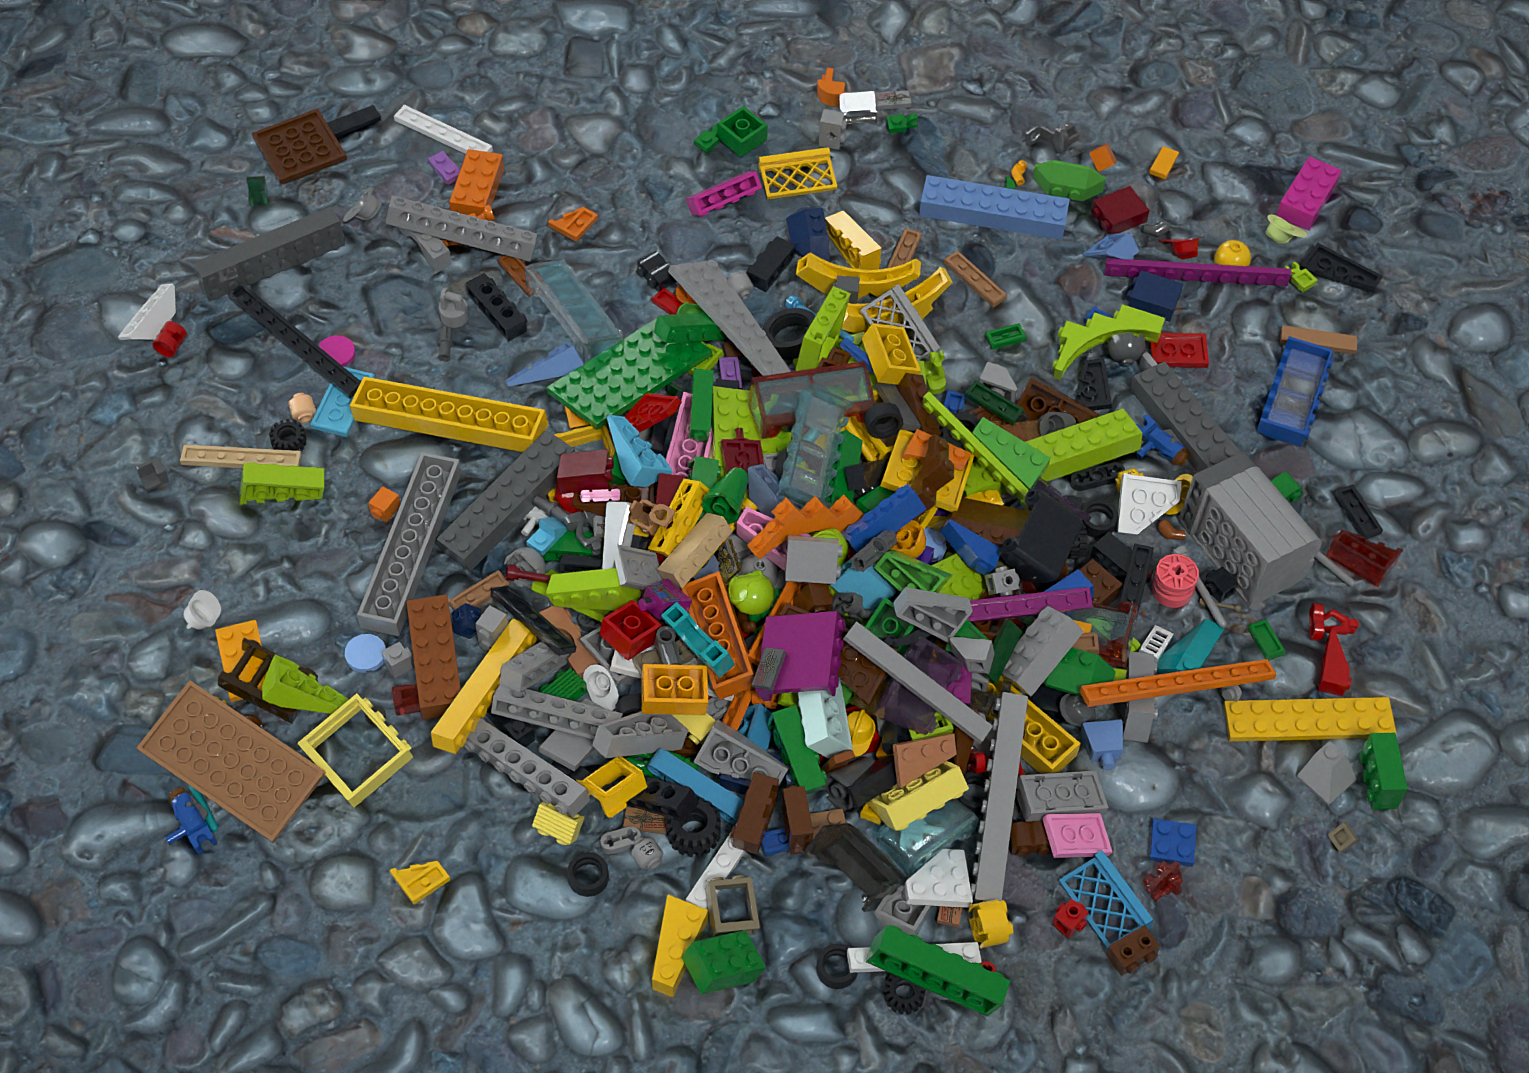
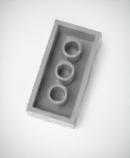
M1047 606L1040 612L1038 618L1026 629L1025 634L1017 642L1001 676L1012 686L1032 696L1084 631L1069 616Z

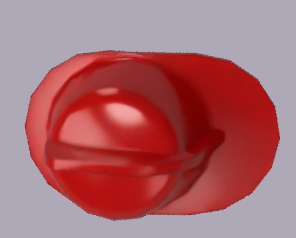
M1203 237L1194 239H1159V241L1170 242L1173 253L1178 258L1187 259L1198 255L1199 239Z

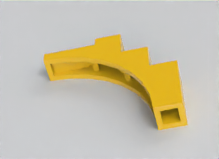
M810 252L798 260L796 275L827 296L833 287V283H837V275L860 277L858 299L869 293L878 298L898 284L903 288L909 282L916 280L920 276L921 262L918 259H913L892 268L862 270L830 263ZM888 295L883 300L889 299L891 297Z
M940 267L929 278L904 293L923 320L933 309L931 304L953 282L946 269ZM892 299L883 300L882 307L892 309ZM848 303L842 330L852 333H866L870 326L859 310L869 303ZM870 307L866 310L870 318L877 319L878 308ZM881 310L880 320L890 322L891 311ZM894 312L893 323L900 324L904 318L902 314Z

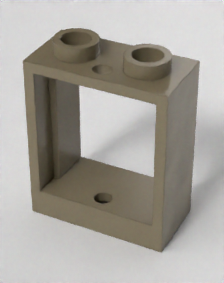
M738 875L726 880L723 877L712 878L705 887L712 937L746 930L748 935H756L760 925L752 877L745 878L744 875ZM745 887L750 921L721 923L716 890Z

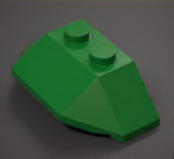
M1071 647L1044 680L1043 684L1047 687L1081 696L1079 692L1081 686L1111 682L1114 680L1116 671L1099 655Z

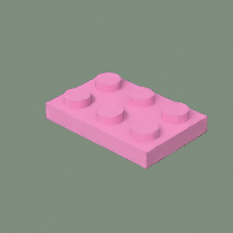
M1101 813L1046 814L1042 818L1054 858L1095 857V854L1103 850L1106 856L1113 853Z

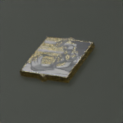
M732 539L727 540L714 553L719 564V572L726 584L741 571L737 558L738 554L735 552Z

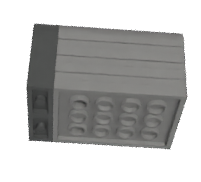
M1238 453L1194 474L1178 522L1217 569L1223 566L1238 582L1236 593L1249 608L1298 583L1308 574L1314 563V555L1318 554L1322 541L1247 453Z

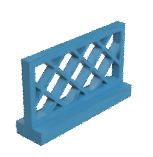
M1103 850L1096 853L1093 859L1059 880L1060 885L1068 896L1076 902H1080L1081 895L1094 897L1092 908L1085 906L1086 910L1091 912V915L1088 914L1086 921L1107 950L1111 944L1105 938L1106 930L1119 932L1118 940L1144 925L1147 929L1153 927V918ZM1093 865L1099 872L1097 879L1085 876L1086 870ZM1071 879L1081 880L1080 889H1070L1066 882ZM1084 881L1097 883L1095 893L1082 891ZM1099 884L1109 885L1111 888L1110 896L1097 894ZM1096 899L1109 900L1108 910L1096 909ZM1112 901L1123 904V913L1110 911ZM1093 914L1106 915L1105 925L1096 924L1093 921ZM1109 915L1122 918L1120 928L1107 926ZM1124 920H1134L1138 927L1133 930L1123 929Z

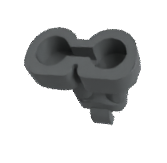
M579 511L567 515L564 518L567 530L570 532L576 531V539L586 549L591 548L593 556L600 555L604 539L601 537H591L588 539L583 535V527L592 526L594 530L593 518L596 515H601L583 511V513Z
M855 592L835 594L833 605L831 606V610L837 611L839 615H844L848 612L850 618L866 619L867 622L876 609H864L862 605L863 597Z

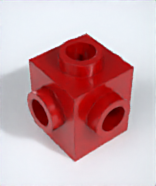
M1071 898L1067 903L1063 902L1057 908V914L1054 916L1052 923L1057 930L1069 939L1076 931L1081 932L1088 924L1086 919L1089 912L1083 904Z

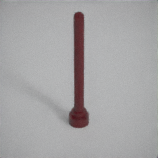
M508 564L505 580L514 581L521 578L549 583L551 575L522 571L516 565Z

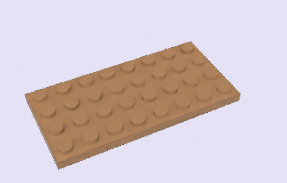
M191 680L188 681L136 747L139 752L272 843L277 840L326 773L310 760Z

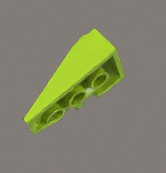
M276 654L271 661L262 684L263 700L285 708L333 714L349 700L329 685L322 686L315 680L316 677L311 673L307 676L298 670L300 666Z

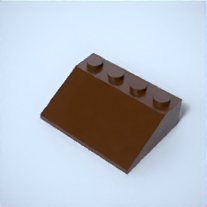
M962 497L958 510H954L950 519L1001 548L1007 538L1020 536L1031 511ZM946 540V547L953 548Z

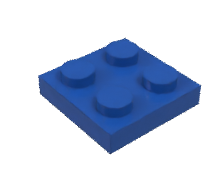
M1153 818L1150 861L1193 867L1196 824Z

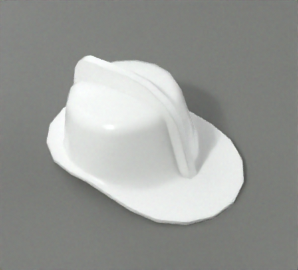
M199 590L193 595L183 614L188 623L187 629L193 627L201 630L214 625L221 613V605L212 593Z
M597 664L590 665L583 674V680L587 684L590 698L597 705L613 711L616 708L615 704L619 700L618 683L605 667Z

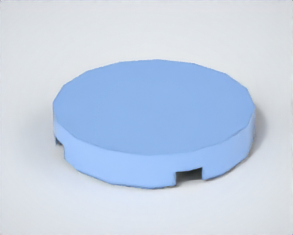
M361 634L348 642L345 648V659L348 666L354 671L360 673H367L366 671L370 670L374 671L383 665L384 661L381 651L386 649L378 636Z

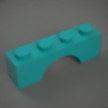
M677 602L661 615L666 625L675 631V635L718 678L722 677L735 665L730 654L716 640L713 641L706 635L690 614Z

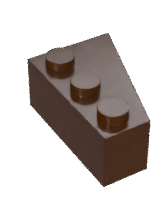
M754 772L749 789H747L744 797V805L740 807L737 816V826L734 825L731 831L730 838L733 839L734 848L758 855L778 800L779 779Z

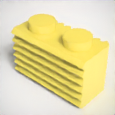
M542 802L538 806L539 808L532 827L538 829V833L544 836L550 835L556 838V841L562 845H571L577 840L584 816L576 814L574 818H571L567 814L563 815L551 803L546 804Z

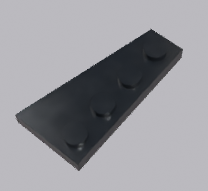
M1320 243L1316 244L1300 266L1301 271L1306 268L1311 274L1371 292L1376 289L1383 278L1382 275Z

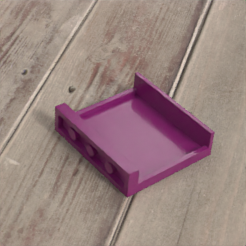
M837 611L766 617L761 658L765 647L782 649L787 654L774 690L756 688V692L763 701H771L772 694L828 690L832 696H835L836 688L839 686L838 669L841 668L842 635L846 629L845 620L841 618Z

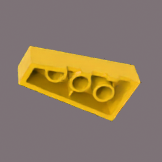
M841 211L825 218L828 237L851 268L879 270L881 247L846 212Z

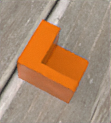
M1108 143L1093 149L1089 153L1098 172L1113 166L1117 162Z

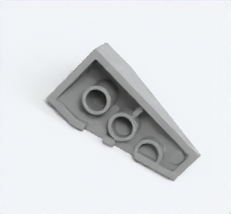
M719 720L714 724L694 760L695 764L711 773L732 775L734 778L741 777L752 780L753 774L756 772L779 779V784L789 769L740 732Z

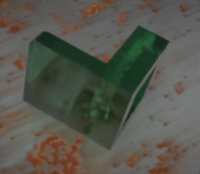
M265 176L247 177L249 205L268 204V188Z

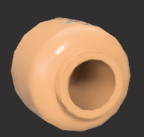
M297 393L289 401L288 406L294 420L306 423L313 419L316 407L310 395Z

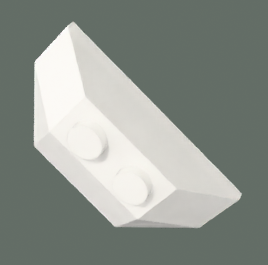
M172 283L160 285L157 291L146 301L122 330L118 338L120 340H154L165 322L172 321L171 318L176 313L175 286Z

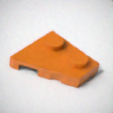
M581 207L574 212L563 214V218L559 220H549L548 227L577 242L598 220V214L585 207Z

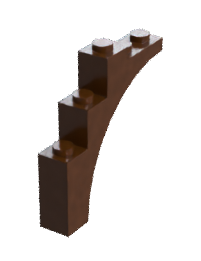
M936 434L929 438L925 460L911 485V488L926 507L925 511L913 519L917 522L922 514L936 505V492L954 479V464L949 460V444L945 439L940 438Z

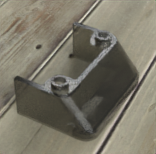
M849 823L824 825L804 850L806 855L817 854L818 860L824 865H836L864 892L862 894V902L864 904L862 910L864 912L876 910L885 896L895 893L908 880V877L859 829Z

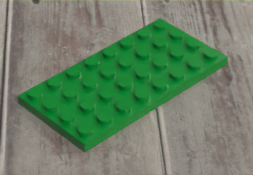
M656 318L584 363L583 366L576 368L549 385L547 393L598 430L608 423V415L620 416L631 409L646 393L654 394L713 356L712 349L700 341L665 343L654 333L657 322Z

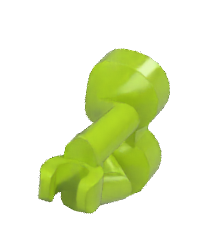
M939 350V353L930 352V360L924 362L926 386L928 391L934 395L944 392L946 388V379L944 378L946 374L942 365L945 356L942 350Z

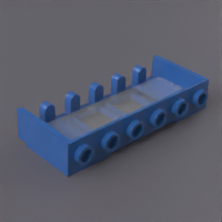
M1288 337L1256 432L1301 447L1303 439L1308 440L1311 431L1308 425L1313 424L1316 416L1312 412L1318 409L1320 400L1317 397H1322L1325 388L1322 382L1326 383L1329 372L1326 369H1331L1334 360L1331 357L1333 349L1294 337Z

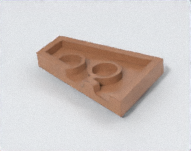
M950 732L893 744L897 787L902 788L957 755L954 733Z

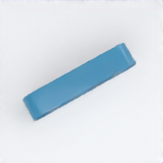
M660 748L657 749L647 765V769L652 774L665 782L671 781L679 786L690 787L695 792L694 795L697 800L704 798L705 803L710 801L712 807L718 809V814H720L722 819L732 824L736 823L740 807L744 805V801L668 751Z

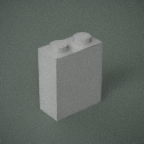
M788 535L785 581L836 584V578H840L841 565H837L838 557H842V545H839L838 539Z

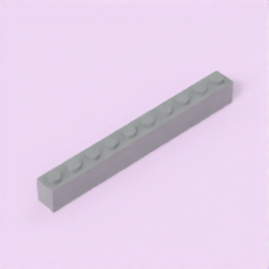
M1003 692L1001 697L997 698L995 702V711H998L997 718L993 719L992 731H995L994 739L991 738L989 751L993 752L992 759H988L986 771L990 772L989 779H985L984 792H987V796L981 805L984 819L983 821L980 820L978 827L981 841H977L975 854L979 856L978 863L974 862L972 875L976 876L975 884L971 883L970 887L973 897L972 904L994 899L1002 900L1028 696Z

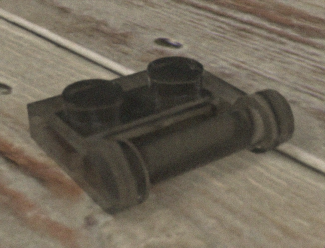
M874 91L838 95L840 112L845 113L844 120H847V124L877 123ZM869 110L870 115L851 117L846 115V112Z

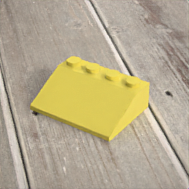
M945 761L902 788L897 787V784L867 802V804L888 827L895 831H900L907 828L909 823L914 820L923 819L933 809L942 808L945 802L961 797L963 792L968 790L969 787L960 767Z

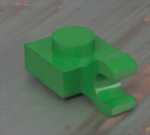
M904 114L887 116L886 121L889 134L907 132L908 127H918L917 114H910L906 118Z
M717 124L713 126L711 132L705 130L694 139V145L705 153L710 152L719 144Z

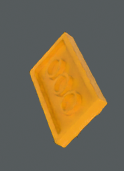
M256 620L215 629L222 665L226 673L233 671L245 651L242 650V640L244 638L255 640L262 646ZM252 656L239 675V679L246 683L250 682L263 663V660ZM266 674L264 675V677L262 678V680L260 681V683H259L258 686H257L258 689L261 690V691H262V684H263V682H264V679H265V677H266ZM228 691L231 702L243 700Z

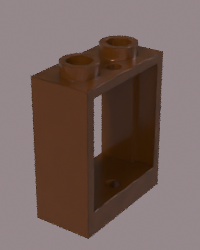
M789 786L783 789L781 807L789 854L810 853L812 850L813 828L805 786Z

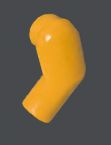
M1023 160L1016 163L1011 170V175L1018 186L1025 182L1022 174L1027 168V163Z

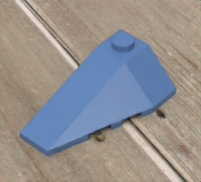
M568 341L547 353L548 358L534 361L531 365L532 368L528 369L527 367L506 379L505 382L509 387L565 376L584 364L574 346Z

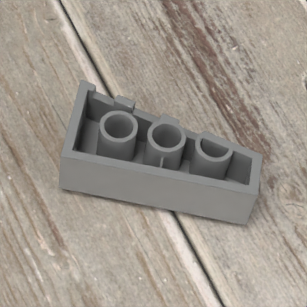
M1129 651L1126 662V679L1156 675L1157 663H1154V654ZM1158 697L1124 702L1123 724H1125L1123 740L1148 743L1152 722L1157 720L1158 708L1154 707L1157 704Z
M641 711L599 725L592 746L605 758L655 753L659 748L666 751L681 750L688 729L671 714H642Z

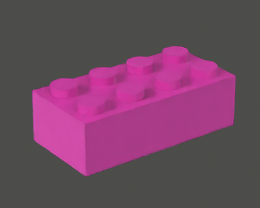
M1309 156L1281 200L1276 216L1309 231L1336 188L1342 170Z

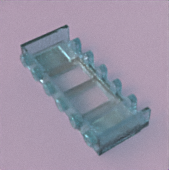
M812 384L808 388L803 389L799 396L800 402L795 413L796 423L791 430L793 436L787 448L789 453L783 465L784 471L779 482L778 496L784 499L787 497L791 502L802 507L816 496L823 504L830 508L831 503L826 502L825 499L832 494L834 488L828 485L829 481L837 475V470L832 467L833 463L841 457V453L836 451V449L845 439V435L840 434V431L849 421V418L845 417L844 413L853 406V402Z

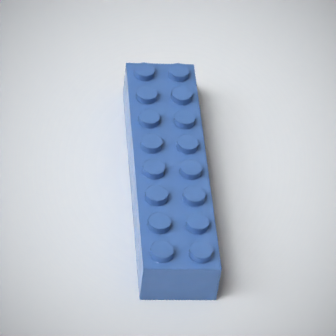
M927 175L919 216L1062 240L1070 199Z

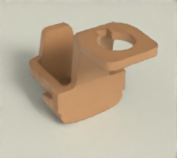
M634 500L629 508L631 514L630 522L642 528L644 533L654 535L659 526L667 527L675 515V511L664 504L655 505L648 500H641L640 502ZM644 505L652 508L649 514L643 512L642 508ZM666 512H668L667 518L663 520ZM635 519L647 524L648 526L636 521Z

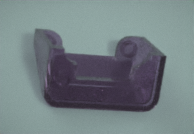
M923 636L913 642L902 655V657L946 690L953 681L957 682L963 673L961 671L964 664L962 661ZM891 676L873 714L882 720L923 735L933 733L938 724L936 722L937 717L934 716L936 710Z

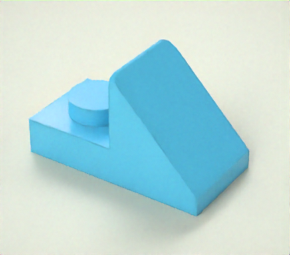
M553 517L539 519V529L526 541L527 546L535 549L543 556L564 535L567 528Z

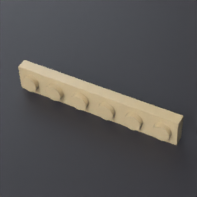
M183 445L180 462L181 465L243 468V463L251 462L285 466L296 465L300 467L302 454L301 451Z

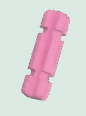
M608 489L592 490V492L582 490L580 498L582 502H590V500L592 502L609 501V499L611 501H619L620 490L611 489V491H608Z

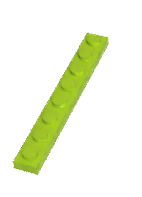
M930 392L925 394L922 403L924 409L929 414L932 413L942 427L949 429L951 436L956 441L960 440L964 444L965 450L970 452L971 455L974 454L978 458L979 464L983 468L987 467L992 472L993 478L998 482L1001 481L1006 486L1007 492L1012 496L1015 495L1020 500L1019 502L1023 508L1031 511L1033 507H1029L1025 503L1028 489Z

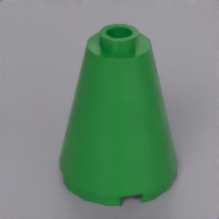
M732 468L704 495L702 508L705 513L723 516L728 524L737 521L741 513L748 484V474L742 468Z

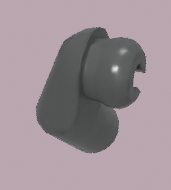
M1162 221L1155 226L1145 224L1143 232L1159 237L1169 231L1170 224L1167 221Z

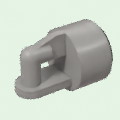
M444 287L441 291V303L439 305L441 322L447 327H461L469 318L467 303L460 294L450 292L449 288Z

